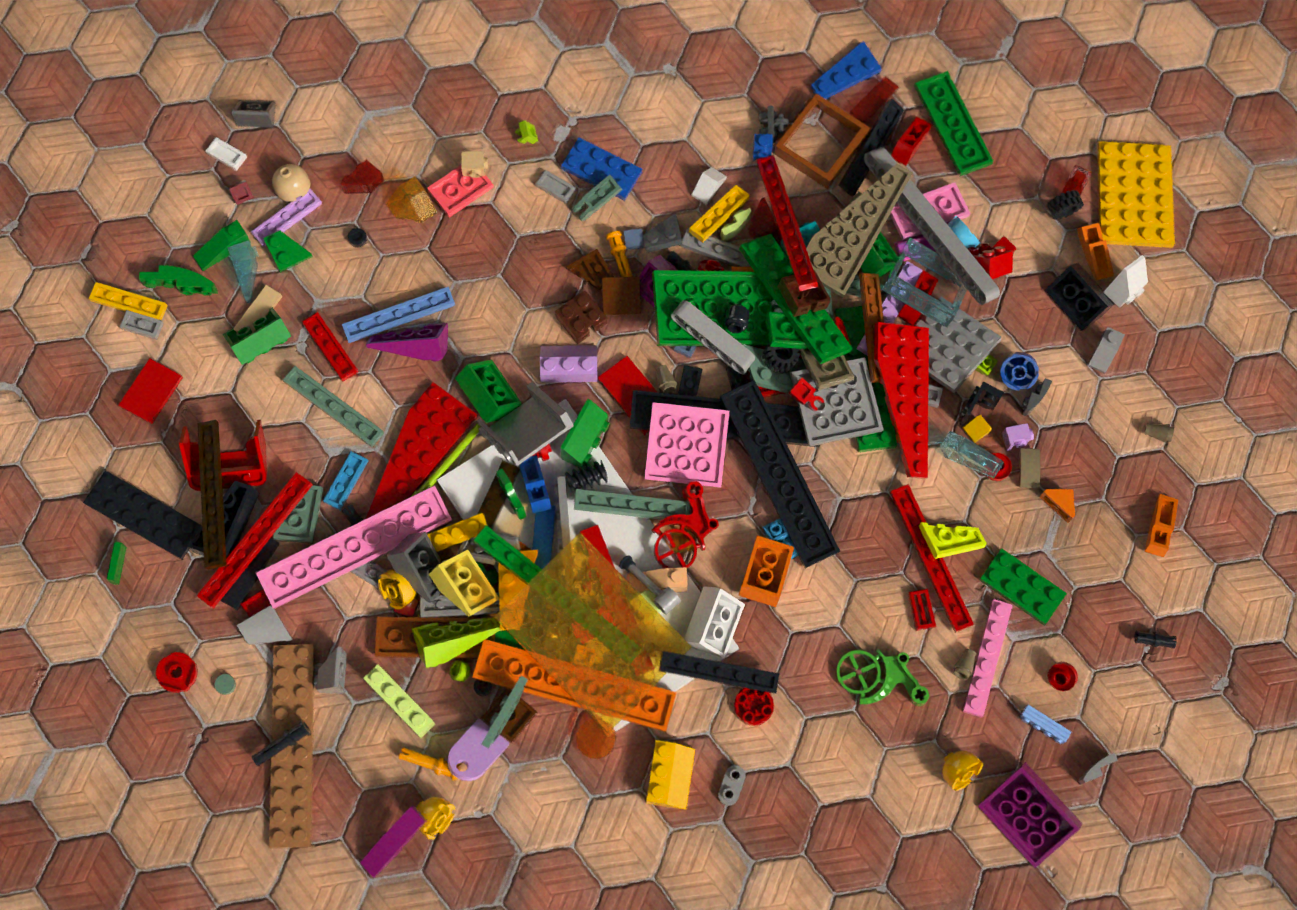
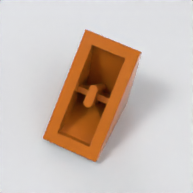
M1046 489L1040 495V498L1067 523L1074 518L1073 489Z

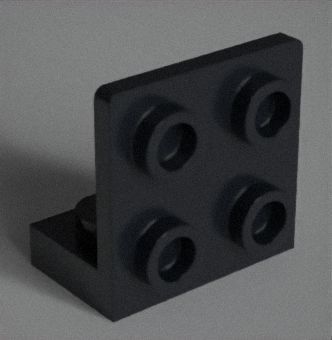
M984 381L980 387L976 386L960 415L962 419L960 425L964 426L977 402L985 409L994 410L1004 392Z

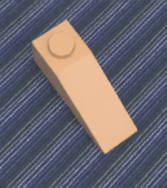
M687 567L664 568L643 572L661 590L670 587L674 592H687ZM632 573L627 574L628 594L642 593L645 590L650 591Z

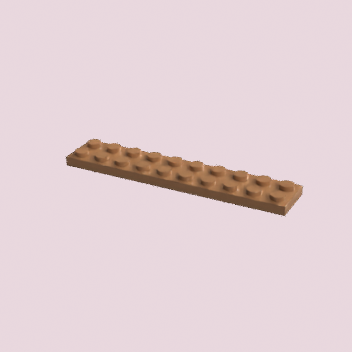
M314 644L274 646L272 742L283 736V732L286 729L290 730L299 724L301 719L307 724L312 734L310 736L306 735L297 741L295 746L290 745L271 758L270 849L312 847Z

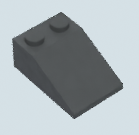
M426 532L408 535L387 557L395 572L403 576L412 588L430 603L441 592L429 574L442 561Z

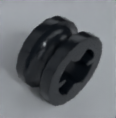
M476 680L473 687L475 693L479 696L490 694L492 690L491 683L484 682L485 685L488 684V687L485 688L484 692H481V689L477 690V687L484 681Z

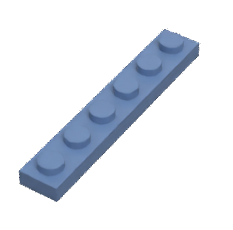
M449 287L349 321L342 324L348 342L351 343L453 307L455 302Z

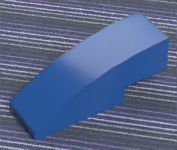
M536 455L531 456L519 466L534 514L552 508Z

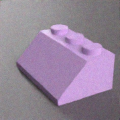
M597 345L541 346V383L597 382Z

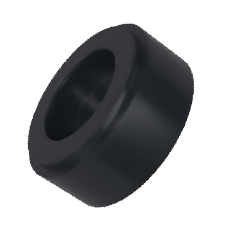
M360 228L352 229L348 234L349 243L356 248L364 246L367 242L365 231Z

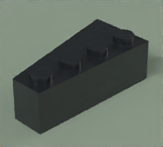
M234 481L223 496L226 559L238 545L260 494L253 486ZM201 526L197 531V536L186 547L194 553L204 556L203 527Z

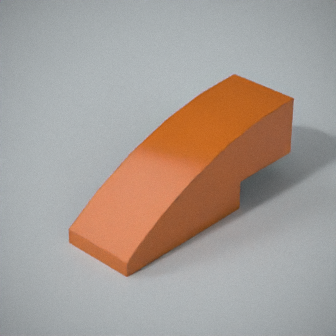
M1099 223L1077 228L1085 258L1095 280L1114 276L1106 240L1103 241Z
M1159 494L1144 552L1164 557L1169 550L1171 533L1175 526L1178 499Z

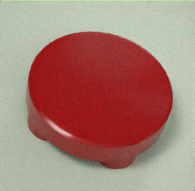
M743 688L736 695L734 711L738 719L744 724L750 726L762 725L773 714L774 701L770 693Z

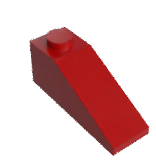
M917 116L898 140L891 154L893 159L897 163L906 166L933 125Z
M923 270L897 316L914 325L924 311L939 279Z

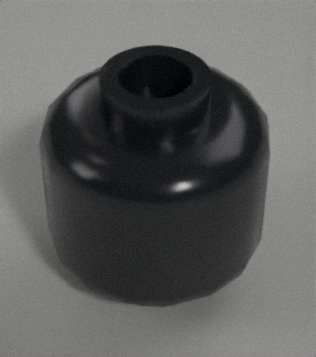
M741 304L729 306L725 311V327L732 333H741L747 329L750 315L748 309Z

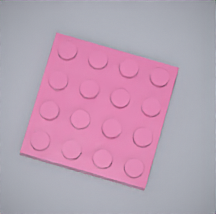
M653 403L644 479L685 484L698 481L703 486L721 487L729 411Z

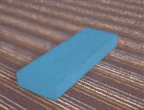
M350 451L323 502L341 511L367 465L368 459Z

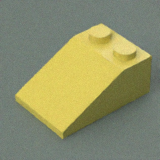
M469 550L439 564L429 574L438 590L469 617L499 600L498 595Z

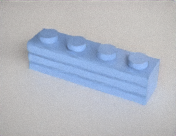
M1027 705L1020 715L1023 722L1032 724L1034 729L1043 731L1044 735L1047 737L1051 736L1059 744L1066 743L1072 733L1030 705Z

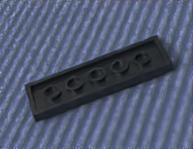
M107 471L103 472L83 502L88 507L181 560L189 551V548L186 546L190 541L194 540L197 536V531L202 526Z

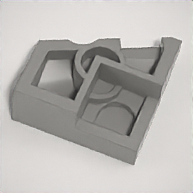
M272 605L237 625L249 645L264 642L274 643L276 641L289 642L293 640Z

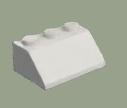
M704 586L683 641L698 650L725 659L745 604L721 588Z

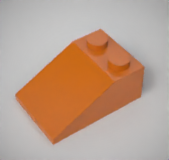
M757 535L738 596L776 607L780 599L794 547Z

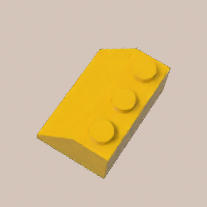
M656 740L646 804L686 810L695 749L677 743Z

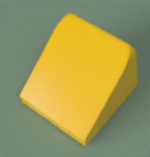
M978 415L963 427V430L976 443L989 434L992 428L981 415Z

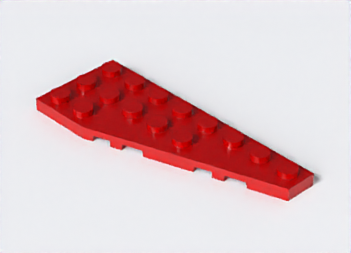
M877 322L875 323L874 362L880 372V383L884 386L885 401L892 425H895L897 432L896 440L897 443H900L901 457L906 475L909 478L925 479L928 478L929 328Z
M433 382L407 414L366 519L410 498L478 418V414Z

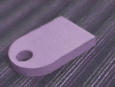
M478 718L451 748L447 759L449 770L458 779L464 781L476 780L509 746V742L499 735L495 742L491 743L489 749L481 745L490 727ZM463 763L467 766V770L459 771L456 765Z

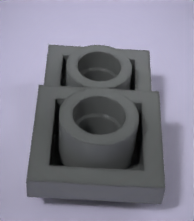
M1045 378L1042 384L1038 383L1035 393L1032 392L1028 398L1025 397L1021 407L1024 408L1022 415L1027 416L1038 406L1050 388L1051 380Z

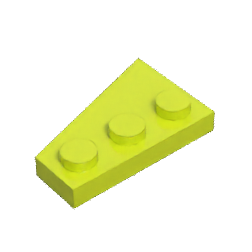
M921 522L919 525L935 559L981 549L987 544L979 528L956 526L954 528L945 527V524L933 526Z

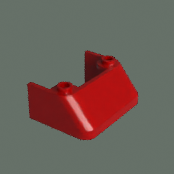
M261 419L256 422L254 437L247 440L246 451L220 453L222 489L230 488L234 481L250 486H258L265 483L267 478L266 442ZM184 426L179 446L188 484L191 489L201 491L198 442H190L187 426Z

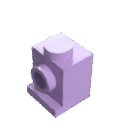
M1028 423L1007 427L1002 432L1007 451H1010L1013 446H1016V448L1024 447L1030 440L1034 439L1033 431L1029 429Z

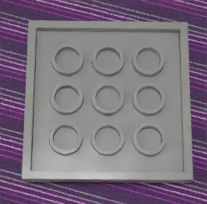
M940 297L915 325L929 328V376L953 393L958 390L1001 341V336L943 297Z
M865 357L847 361L854 374V380L819 391L808 369L791 372L793 386L800 378H803L816 389L813 395L820 396L824 400L821 404L817 400L814 401L815 407L818 408L817 411H812L808 406V402L802 405L797 401L808 447L878 433L884 430Z

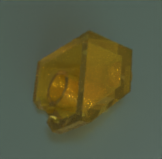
M415 176L401 184L386 203L396 219L404 220L405 218L422 223L437 214L425 189Z

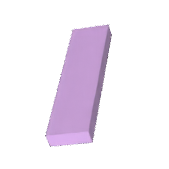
M309 189L304 197H297L296 201L286 205L252 230L251 233L264 247L266 243L263 238L277 231L285 232L319 207L322 202Z

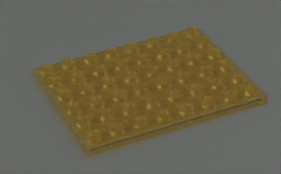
M581 533L564 547L494 616L508 633L606 733H609L666 674L659 672L662 651L685 655L692 647Z

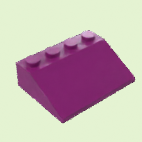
M1026 762L978 805L1034 868L1079 831L1083 824Z

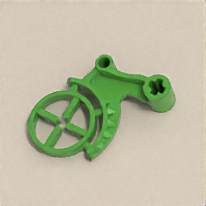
M879 649L876 650V656L866 651L854 650L846 653L838 663V682L849 693L860 695V705L872 704L882 700L890 694L898 683L905 685L910 700L914 705L923 706L929 699L927 688L920 686L907 669L906 665L908 664L909 656L905 652L899 653L898 656L885 657ZM855 654L865 655L874 662L862 668V673L877 668L876 681L869 688L863 676L859 675L858 678L864 689L861 691L850 689L843 683V681L855 677V672L840 677V666L847 657L850 658L854 669L858 670V665L853 656ZM903 657L906 661L901 662L899 658ZM880 658L885 666V680L880 678V665L877 661ZM878 683L883 684L876 694L865 698V694L873 690ZM918 691L920 694H924L922 701L919 698H915Z

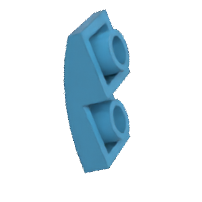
M780 519L763 526L768 539L793 546L789 534ZM795 547L791 559L798 556Z

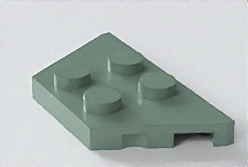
M743 345L755 356V360L748 368L751 381L755 380L759 387L788 393L793 387L791 372L807 369L803 359L799 358L794 367L788 372L779 373V370L773 372L774 368L769 369V364L765 365L764 363L766 360L762 357L764 349ZM775 352L779 358L787 359L785 354Z
M520 676L510 695H505L500 704L501 711L499 714L495 713L490 721L491 728L481 745L489 749L491 743L493 744L499 737L521 698L524 686L528 681L527 678Z

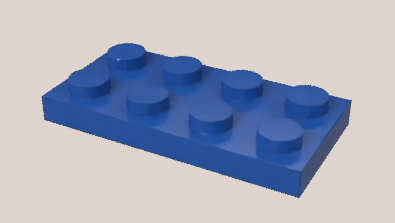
M578 137L561 165L562 170L594 186L598 185L608 175H611L622 189L616 197L624 201L642 173V168Z

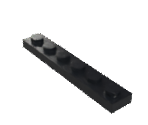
M893 99L888 100L838 185L850 196L856 195L870 170L864 160L865 154L885 145L904 112V109Z
M662 651L659 672L773 694L777 693L779 673Z

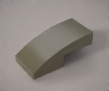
M1020 448L1018 466L1020 467L1019 487L1040 488V449Z

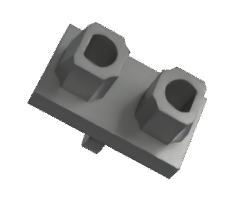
M768 106V111L759 113L761 125L768 124V127L760 128V134H773V144H775L778 139V132L783 133L784 128L789 125V121L783 118V114L778 115L774 111L773 106Z

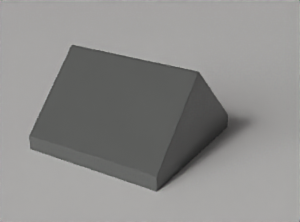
M239 100L232 110L237 126L273 128L276 101Z

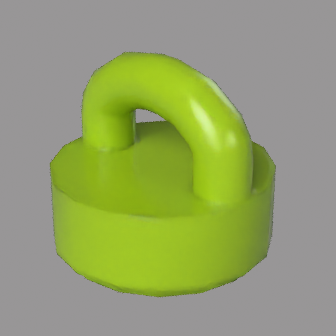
M460 660L455 661L450 668L451 679L460 682L466 681L470 675V665Z

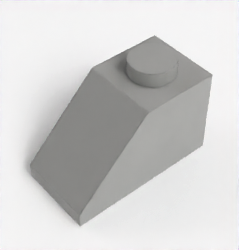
M1107 327L1099 339L1088 366L1105 374L1125 334Z

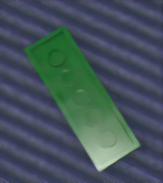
M948 71L916 82L914 87L959 177L992 165L994 161Z

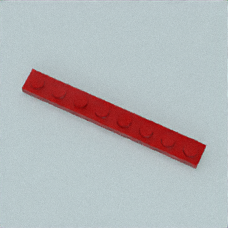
M296 472L227 557V566L218 568L198 593L197 597L214 609L313 484Z
M909 484L892 490L890 492L892 499L954 632L956 633L973 626L974 623L943 557L934 558L919 528L921 522H927Z

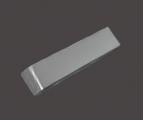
M682 300L671 314L674 322L736 372L745 374L754 362L755 356L751 351L690 302Z

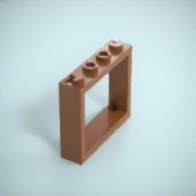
M816 93L813 98L807 100L804 106L805 109L797 113L794 118L795 122L786 127L784 136L776 140L774 155L828 189L863 144L870 131V127ZM815 107L857 133L827 173L785 146Z

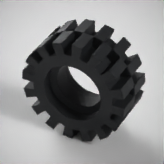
M1077 190L1061 193L1060 196H1055V199H1051L1047 203L1051 216L1055 220L1062 219L1063 217L1066 218L1068 215L1071 216L1084 206Z
M768 343L763 350L764 355L762 357L766 359L764 361L765 365L769 364V369L774 368L773 372L779 370V373L784 371L786 373L797 363L800 353H797L799 349L770 347V343ZM775 350L783 351L786 354L787 359L783 360L776 355Z

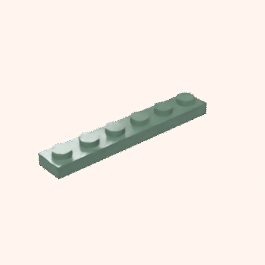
M294 366L283 379L284 383L370 447H373L384 434L383 430L298 367Z
M576 489L574 493V510L660 520L677 514L690 515V504L687 501Z

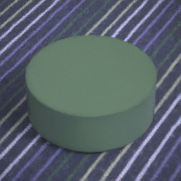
M222 674L215 680V689L220 694L229 695L236 688L235 679L228 674Z

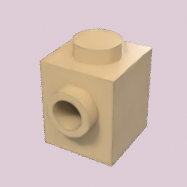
M484 151L462 152L463 176H470L472 178L485 176V169H488V158H485Z

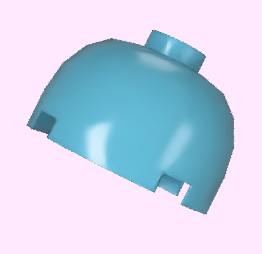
M954 217L947 224L967 249L980 244L976 236L970 232L969 228L959 217Z

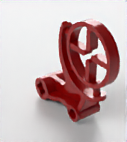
M698 481L690 482L682 491L683 497L692 508V514H677L666 517L651 530L659 536L654 544V557L663 569L671 567L664 564L662 559L674 553L671 550L659 556L658 545L663 536H665L672 549L676 545L669 533L682 534L689 540L677 547V550L680 551L692 545L693 554L690 562L686 565L679 552L675 554L681 568H689L696 559L697 548H700L701 551L705 550L703 539L719 526L717 519H710L707 515L702 497L703 486ZM695 489L696 493H690L689 490ZM667 525L680 526L679 529H670L663 533L660 531V528ZM684 528H687L694 534L698 541L697 544L693 537L688 532L684 531Z

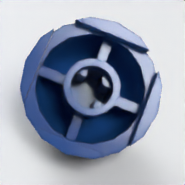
M1025 352L1010 354L1001 365L1002 381L1008 388L1017 391L1031 388L1039 376V366L1036 360Z

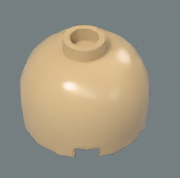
M295 164L282 165L275 171L272 179L275 193L284 201H296L297 197H304L311 185L307 173Z

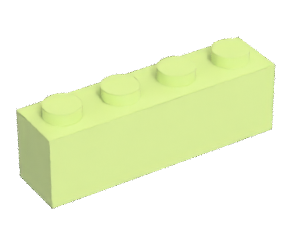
M379 665L375 666L363 678L420 738L435 725L434 721Z

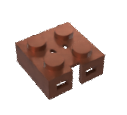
M815 270L814 273L818 281V287L799 292L794 275L782 277L777 286L794 317L807 314L809 310L816 312L827 309L831 301Z
M585 290L555 310V317L577 344L590 336L589 327L593 325V330L596 332L607 324V317Z

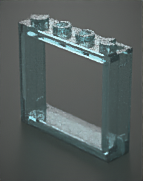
M909 238L902 248L882 288L886 293L945 327H948L956 316L967 292L966 287L938 253L912 238ZM905 256L959 286L950 307L896 276Z

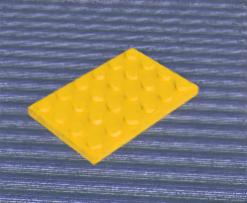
M1099 141L1097 144L1099 225L1103 241L1106 240L1107 244L1173 248L1175 237L1171 145Z

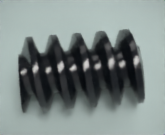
M602 460L601 465L597 461L593 462V467L589 463L586 464V470L580 466L579 473L572 469V476L565 472L571 492L572 490L579 489V487L586 490V484L593 488L594 481L601 485V479L606 483L608 482V476Z

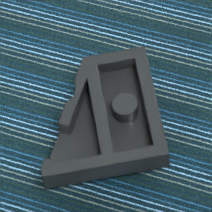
M676 214L643 234L647 253L682 244Z

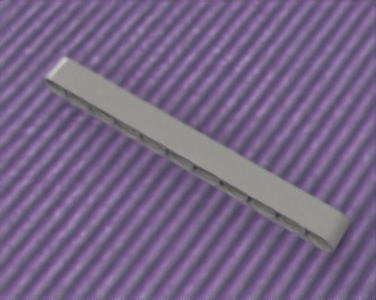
M883 147L872 150L864 156L866 165L878 180L897 164ZM909 179L897 201L898 205L979 304L984 305L998 298L1000 290L996 283L911 179Z

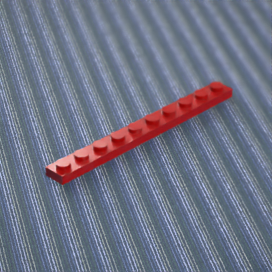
M774 155L756 159L799 292L818 287V281Z

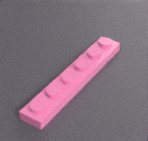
M995 599L992 600L962 712L980 718L984 715L1012 609L1011 604Z

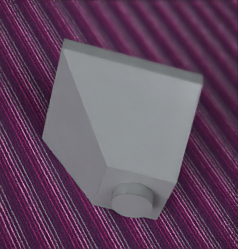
M337 647L318 670V675H315L314 687H317L320 693L344 694L347 654L342 647Z

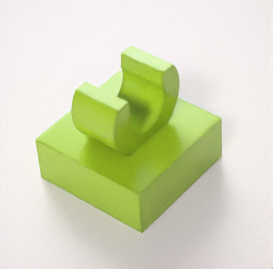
M525 120L520 122V128L515 133L522 135V137L517 141L521 144L526 142L534 144L538 142L535 126Z

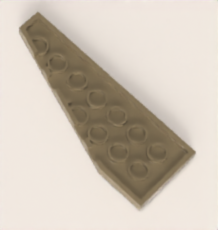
M899 164L893 166L811 238L806 250L813 270L816 271L824 287L841 297L845 296L913 174L911 171Z

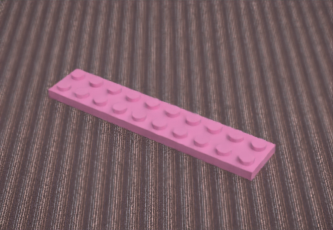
M433 486L256 574L273 609L391 552L408 535L420 532L429 533L451 522L452 519L436 487Z

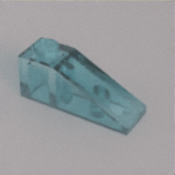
M248 240L227 248L246 302L250 303L258 267L256 257L259 254L256 246H252Z
M949 431L940 445L945 458L992 478H995L1004 463L1001 459L971 440Z

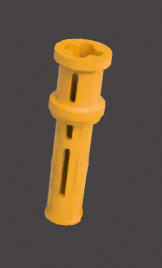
M621 231L608 233L605 237L609 241L610 253L612 256H615L621 277H633L625 254L626 246L623 245L621 239Z
M406 747L401 749L400 760L434 770L436 775L442 774L456 781L457 777L449 770L445 758L436 759ZM460 763L456 765L459 771L461 769Z

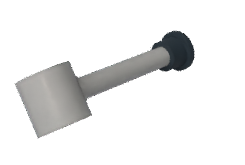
M630 555L625 556L620 561L619 567L621 569L631 572L656 595L653 602L665 615L681 602L678 595L670 587L661 590L636 567V563L632 561Z

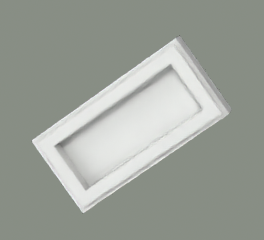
M217 137L206 149L208 155L235 171L239 169L247 158L245 153Z

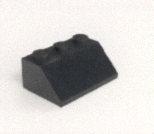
M1079 263L1070 265L1045 289L1049 296L1081 331L1089 327L1115 305Z

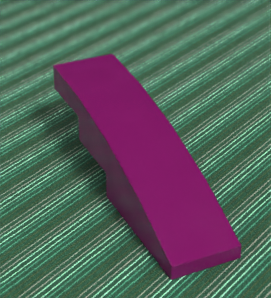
M411 806L383 835L360 864L375 878L403 850V847L415 836V833L427 820L414 806Z

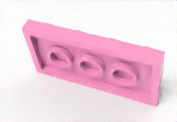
M955 182L923 194L947 224L956 216L963 219L970 215V211ZM898 203L895 204L890 216L902 241L922 234Z

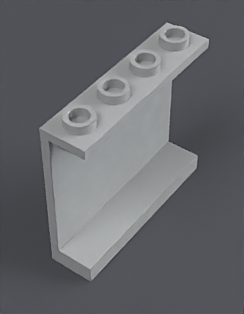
M533 382L526 386L532 398L498 422L488 427L481 419L477 420L480 426L478 429L480 434L487 438L488 442L495 446L497 451L503 454L508 462L512 461L516 466L574 426L567 412Z

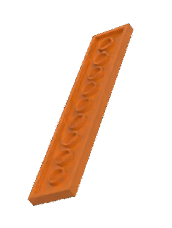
M486 639L483 640L472 677L476 680L513 690L520 676L528 679L523 693L663 732L667 730L677 693Z

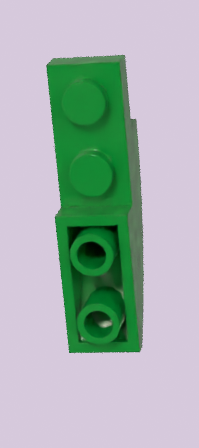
M159 265L158 272H139V280L143 286L148 288H155L156 286L174 288L176 286L179 292L184 295H193V293H201L206 296L218 294V289L212 281L188 269Z

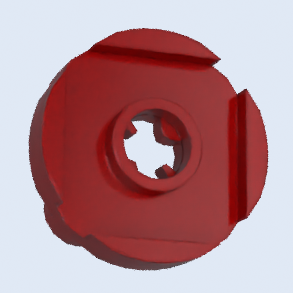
M174 652L166 658L164 657L156 668V677L159 684L171 693L188 691L195 683L198 675L197 664L190 656L181 652ZM178 667L181 668L182 674L177 678H173L175 675L172 674V671L177 670Z

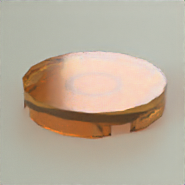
M594 718L587 720L580 726L576 742L578 749L583 755L592 759L607 757L613 751L617 736L615 729L609 722Z

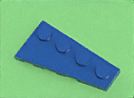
M862 41L811 84V89L815 95L817 93L827 99L880 73L882 68L866 43Z

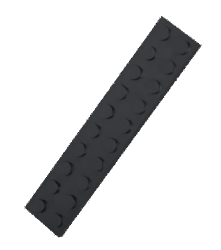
M755 380L721 395L720 399L725 409L729 411V417L782 524L788 532L793 546L798 552L804 568L806 569L839 553L840 549Z
M633 390L629 429L650 431L653 403L718 410L726 409L721 399ZM766 403L786 444L808 446L799 407ZM729 417L727 438L741 440Z

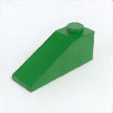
M238 220L217 232L193 257L202 271L249 245L251 242Z

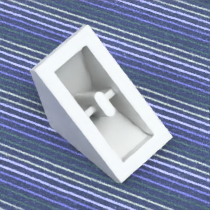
M712 167L702 173L692 193V197L707 205L727 176Z

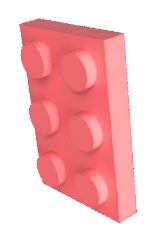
M460 165L429 186L427 190L450 218L494 188L486 175L478 178L463 176L462 165Z

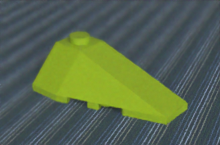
M494 617L472 619L466 624L451 621L450 625L445 626L431 623L412 628L420 658L426 668L446 663L500 631V626Z

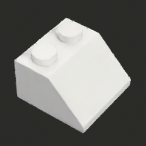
M1143 255L1124 268L1104 291L1119 308L1125 303L1129 305L1145 291L1143 287L1148 283L1145 257Z

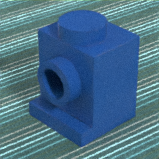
M754 134L753 160L771 156L773 134Z

